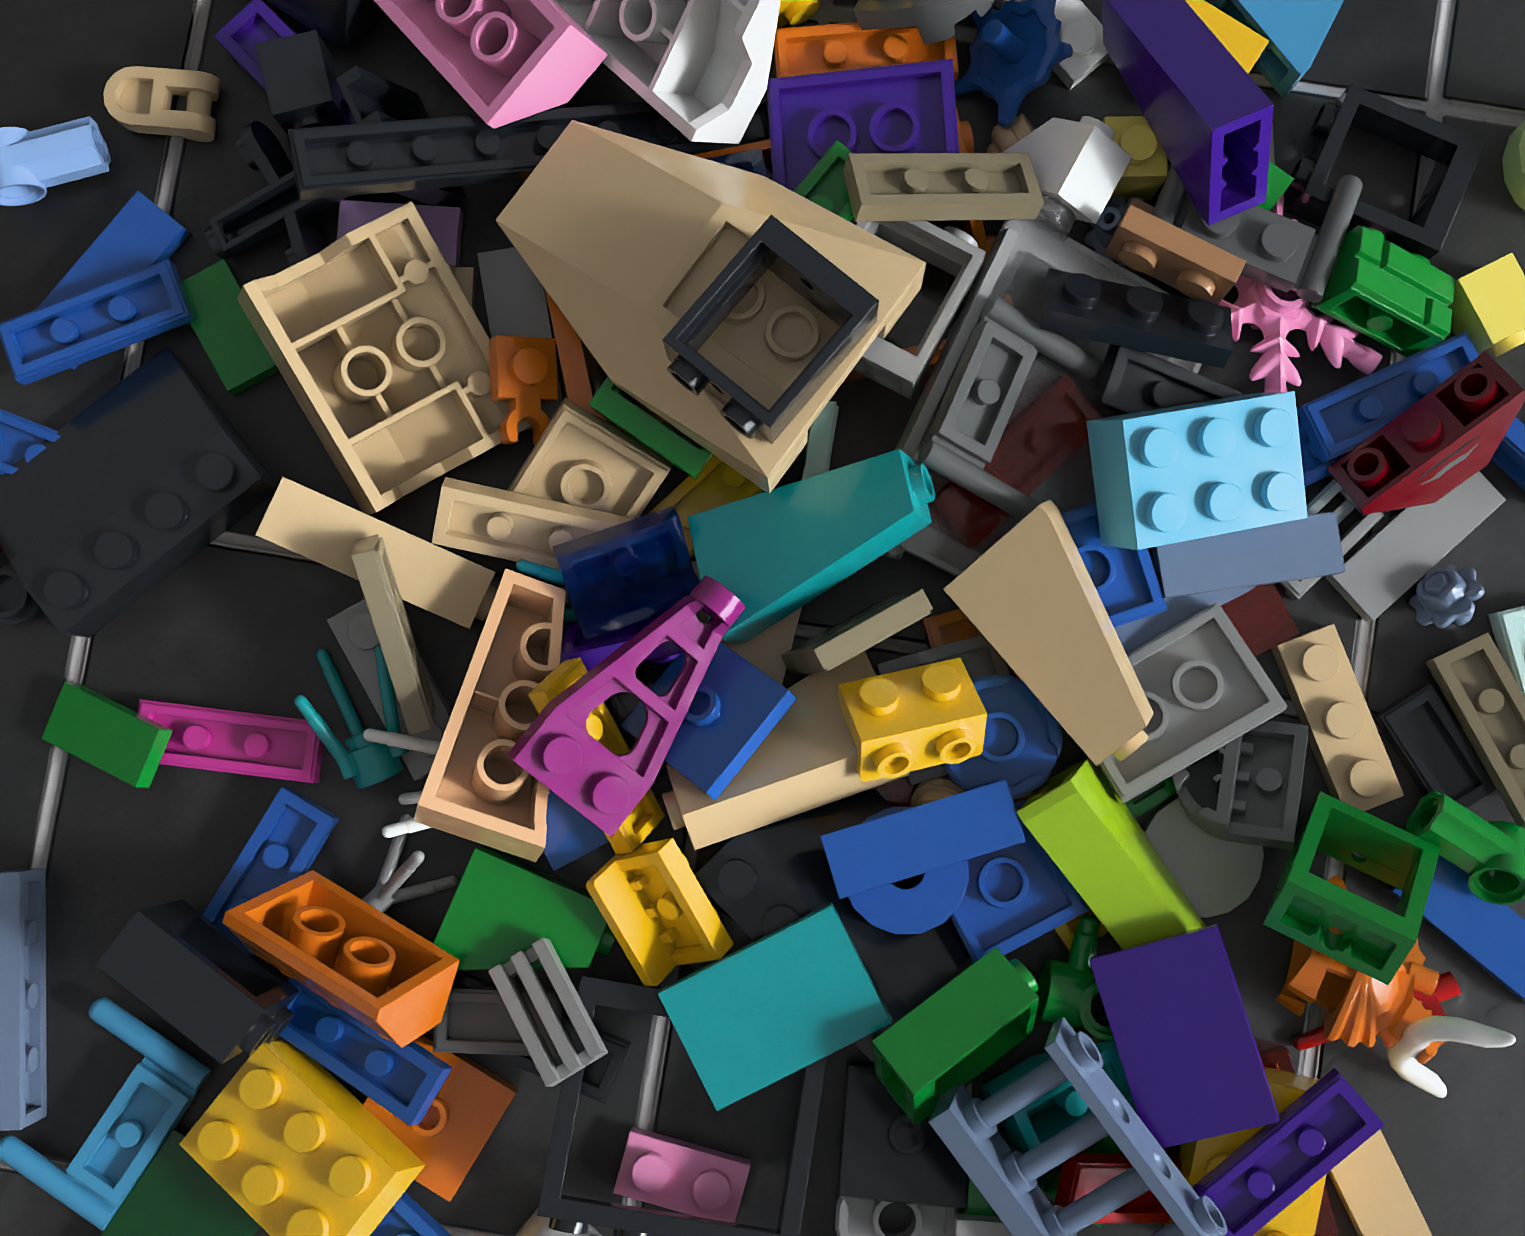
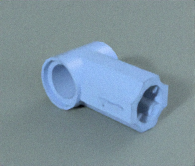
M88 116L31 132L19 127H1L0 205L22 206L31 204L44 198L47 194L46 188L109 172L111 158L107 143L99 130L98 124Z

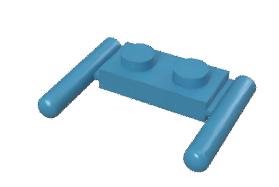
M106 997L98 998L90 1005L88 1010L90 1019L145 1057L142 1062L136 1065L68 1168L64 1171L14 1135H6L0 1139V1160L101 1231L105 1230L121 1204L197 1096V1091L204 1085L212 1073V1070Z

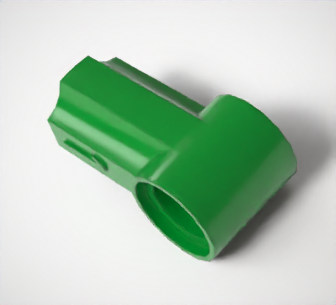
M1436 790L1419 799L1416 808L1407 817L1405 831L1441 847L1439 853L1441 857L1469 874L1468 886L1477 898L1498 905L1514 904L1525 898V829L1523 827L1501 820L1487 822L1447 795L1441 794Z

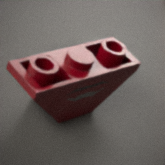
M1485 351L1327 468V470L1364 515L1435 503L1488 465L1525 401V390Z

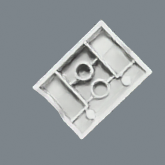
M555 0L608 54L602 62L690 141L740 143L767 90L781 0Z

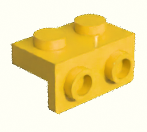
M960 657L838 684V703L857 748L856 770L862 782L880 778H896L910 771L945 763L957 764L971 757L978 756L983 752L987 712Z
M673 838L641 844L633 853L614 855L586 883L589 894L645 987L658 986L677 965L720 960L734 945L719 918L718 912L711 905L689 867L686 857L681 853Z

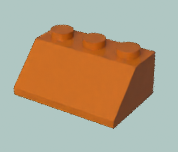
M314 870L226 911L222 922L254 954L278 968L284 975L295 979L317 993L332 1006L345 1011L373 1029L382 1038L393 1042L401 1048L441 1023L460 962L458 958Z

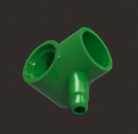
M1083 914L1080 916L1077 930L1073 934L1068 962L1048 958L1043 964L1038 980L1039 990L1036 991L1039 997L1036 1020L1053 1024L1064 1017L1072 1028L1088 1031L1091 1035L1101 1040L1114 1041L1107 1015H1094L1090 1009L1093 997L1099 992L1089 961L1096 954L1099 939L1097 935L1099 920L1097 917Z

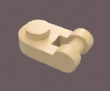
M144 66L124 67L115 72L107 81L103 92L104 105L109 114L127 130L145 134L181 136L198 142H211L215 139L216 120L211 117L212 102L219 99L221 81L217 76L202 71ZM173 95L187 97L186 111L171 110Z

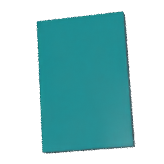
M832 902L660 989L658 992V996L716 1111L891 1024V1017Z

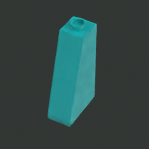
M900 449L775 488L770 494L763 492L688 516L700 581L705 575L715 579L738 597L746 607L721 640L736 645L748 642L931 524L932 520L928 503L935 500V492L926 466L924 464L918 465L915 460Z

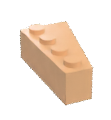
M505 568L419 799L414 822L536 862L544 851L547 833V802L550 789L509 758L507 754L539 715L528 694L560 665L566 590Z

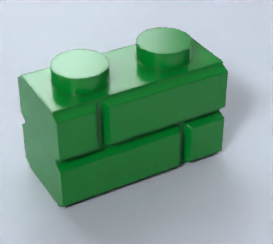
M1359 225L1345 234L1322 299L1318 302H1312L1311 307L1402 356L1409 357L1445 340L1450 334L1452 309L1448 308V306L1454 300L1456 279L1432 266L1426 257L1419 254H1411L1392 242L1386 241L1385 236L1379 230Z

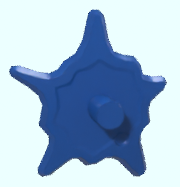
M1056 0L1005 1L1000 10L995 11L990 8L982 17L974 10L971 15L977 27V37L969 46L971 64L962 79L954 82L955 96L974 90L982 91L986 97L995 100L998 106L999 125L1002 127L1013 125L1019 108L1027 94L1045 85L1050 78L1053 68L1073 55L1071 44L1060 39L1062 21L1057 19L1054 14Z

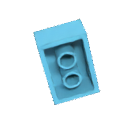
M1295 391L1251 393L1086 421L1102 546L1141 550L1308 518Z

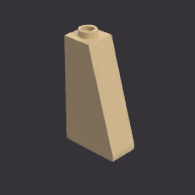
M282 476L256 532V536L359 580L351 557L355 542L358 539L378 534L379 538H383L402 600L470 629L474 618L481 621L486 619L498 590L497 587L490 584L495 574L494 571Z
M1048 500L1038 505L943 590L1096 766L1111 754L1120 762L1147 741L1149 736L1143 729L1147 727L1154 712L1057 506L1051 500Z
M861 652L828 672L812 673L788 688L797 700L716 800L709 797L669 764L666 765L673 790L663 793V800L673 829L677 830L686 827L694 850L911 775L910 772H907L896 778H880L862 782L857 773V748L838 703V684L876 676L866 652Z

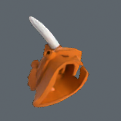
M1335 875L1327 880L1347 890L1344 881L1339 876ZM1336 927L1329 928V930L1335 934L1342 933V931ZM1418 938L1389 985L1294 940L1287 977L1276 1001L1299 1017L1304 1013L1306 1005L1304 1000L1310 1004L1313 1002L1319 1004L1324 1009L1325 1036L1332 1042L1342 1039L1346 1046L1355 1047L1358 1042L1367 1047H1373L1376 1041L1375 1036L1381 1037L1384 1046L1388 1048L1389 1064L1404 1080L1436 1097L1444 1098L1447 1095L1446 1086L1436 1073L1422 1064H1425L1434 1057L1437 1049L1446 1041L1484 1048L1507 1047L1516 1042V1037L1513 1034L1488 1025L1453 1016H1432V1010L1425 1009L1422 1006V1001L1414 998V990L1431 996L1439 980L1438 971L1423 966L1426 957L1420 951Z

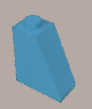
M1212 0L1210 4L1269 40L1254 65L1283 98L1292 91L1311 67L1344 0Z

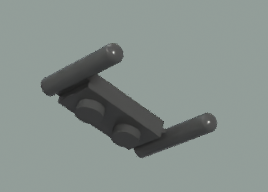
M1171 164L1152 215L1246 260L1247 262L1240 275L1286 293L1293 290L1297 292L1300 298L1306 301L1318 302L1324 294L1363 184L1354 175H1345L1338 180L1318 235L1314 234L1316 229L1258 206L1208 226Z
M994 294L986 301L982 308V319L980 323L974 326L927 434L930 439L919 453L918 462L1021 521L1040 505L1039 502L983 469L985 464L991 463L1037 352L1042 353L1084 380L1095 378L1100 371L1101 363L1097 357L1060 334L1040 329L1039 321Z

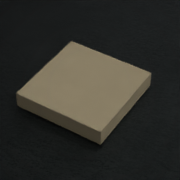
M923 589L883 598L780 656L790 674L803 675L828 672L931 614L930 610L933 608Z

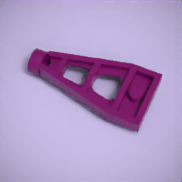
M705 575L689 596L686 595L552 699L508 752L507 756L612 837L653 785L723 635L746 608L745 605L730 590L715 579ZM700 609L711 617L707 623H701L697 619L696 613ZM672 642L684 653L685 663L667 693L658 696L636 678V668L659 644ZM619 692H628L643 703L646 710V721L634 747L625 754L616 755L588 733L586 721L589 714L610 696Z

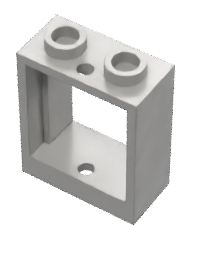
M927 221L857 222L856 225L956 277L914 354L876 336L853 368V370L911 399L981 271L986 251L978 248V243L972 236L955 227H945L943 230Z

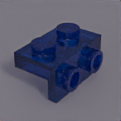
M673 506L552 546L571 609L585 638H592L598 635H614L625 630L630 624L659 614L662 615L683 597L689 596L700 582L693 570L680 517Z

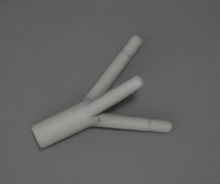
M404 814L401 816L399 822L405 821L406 819H410L412 817L409 814ZM408 833L393 837L377 884L362 899L382 913L393 904L454 888L459 882L456 876L451 875L398 889L423 862L425 857L422 851H415L395 872Z

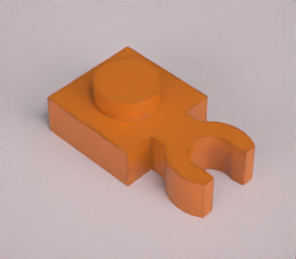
M495 335L489 339L491 401L508 402V413L502 418L499 426L501 442L503 445H511L517 442L519 421H525L533 429V444L536 445L550 422L546 413L541 410V403H551L558 400L555 338Z

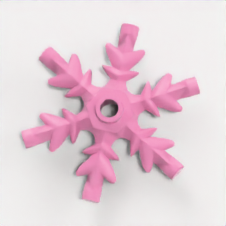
M1284 193L1270 210L1283 216ZM1240 275L1234 285L1239 293L1237 301L1231 304L1222 299L1218 304L1231 308L1232 338L1235 342L1240 337L1243 323H1249L1252 329L1262 331L1264 339L1253 346L1250 352L1262 353L1263 355L1251 369L1249 378L1252 381L1265 378L1264 393L1287 392L1286 382L1295 386H1300L1302 383L1298 371L1288 358L1300 357L1296 348L1286 340L1288 332L1293 329H1300L1306 332L1308 346L1311 351L1320 343L1328 361L1335 368L1341 367L1343 356L1356 369L1368 376L1378 366L1383 357L1372 348L1353 340V338L1361 334L1360 332L1345 324H1330L1334 318L1326 314L1316 315L1309 306L1310 301L1300 298L1297 292L1293 290L1286 293Z

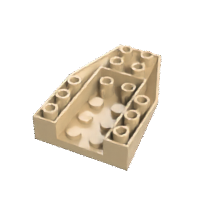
M574 120L565 128L496 219L501 230L612 383L769 494L808 443V429L876 336L878 335L882 339L886 337L919 292L926 262L765 176ZM771 214L879 300L877 322L773 444L768 442L759 433H756L751 439L745 437L722 417L719 411L724 405L705 389L696 396L676 381L667 370L671 361L667 358L662 341ZM768 269L697 352L769 410L840 326Z

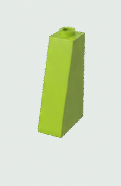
M1088 756L1045 780L1016 812L1027 829L1121 948L1206 927L1125 803L1121 804L1099 767Z

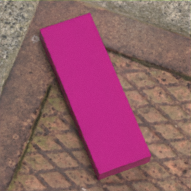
M139 700V714L173 730L159 764L319 783L324 744L304 719Z

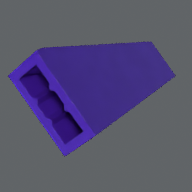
M1102 0L1103 44L1206 224L1209 226L1266 202L1274 107L1271 100L1185 0Z

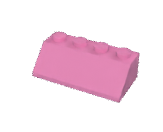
M374 0L483 121L494 129L568 103L608 56L555 0Z

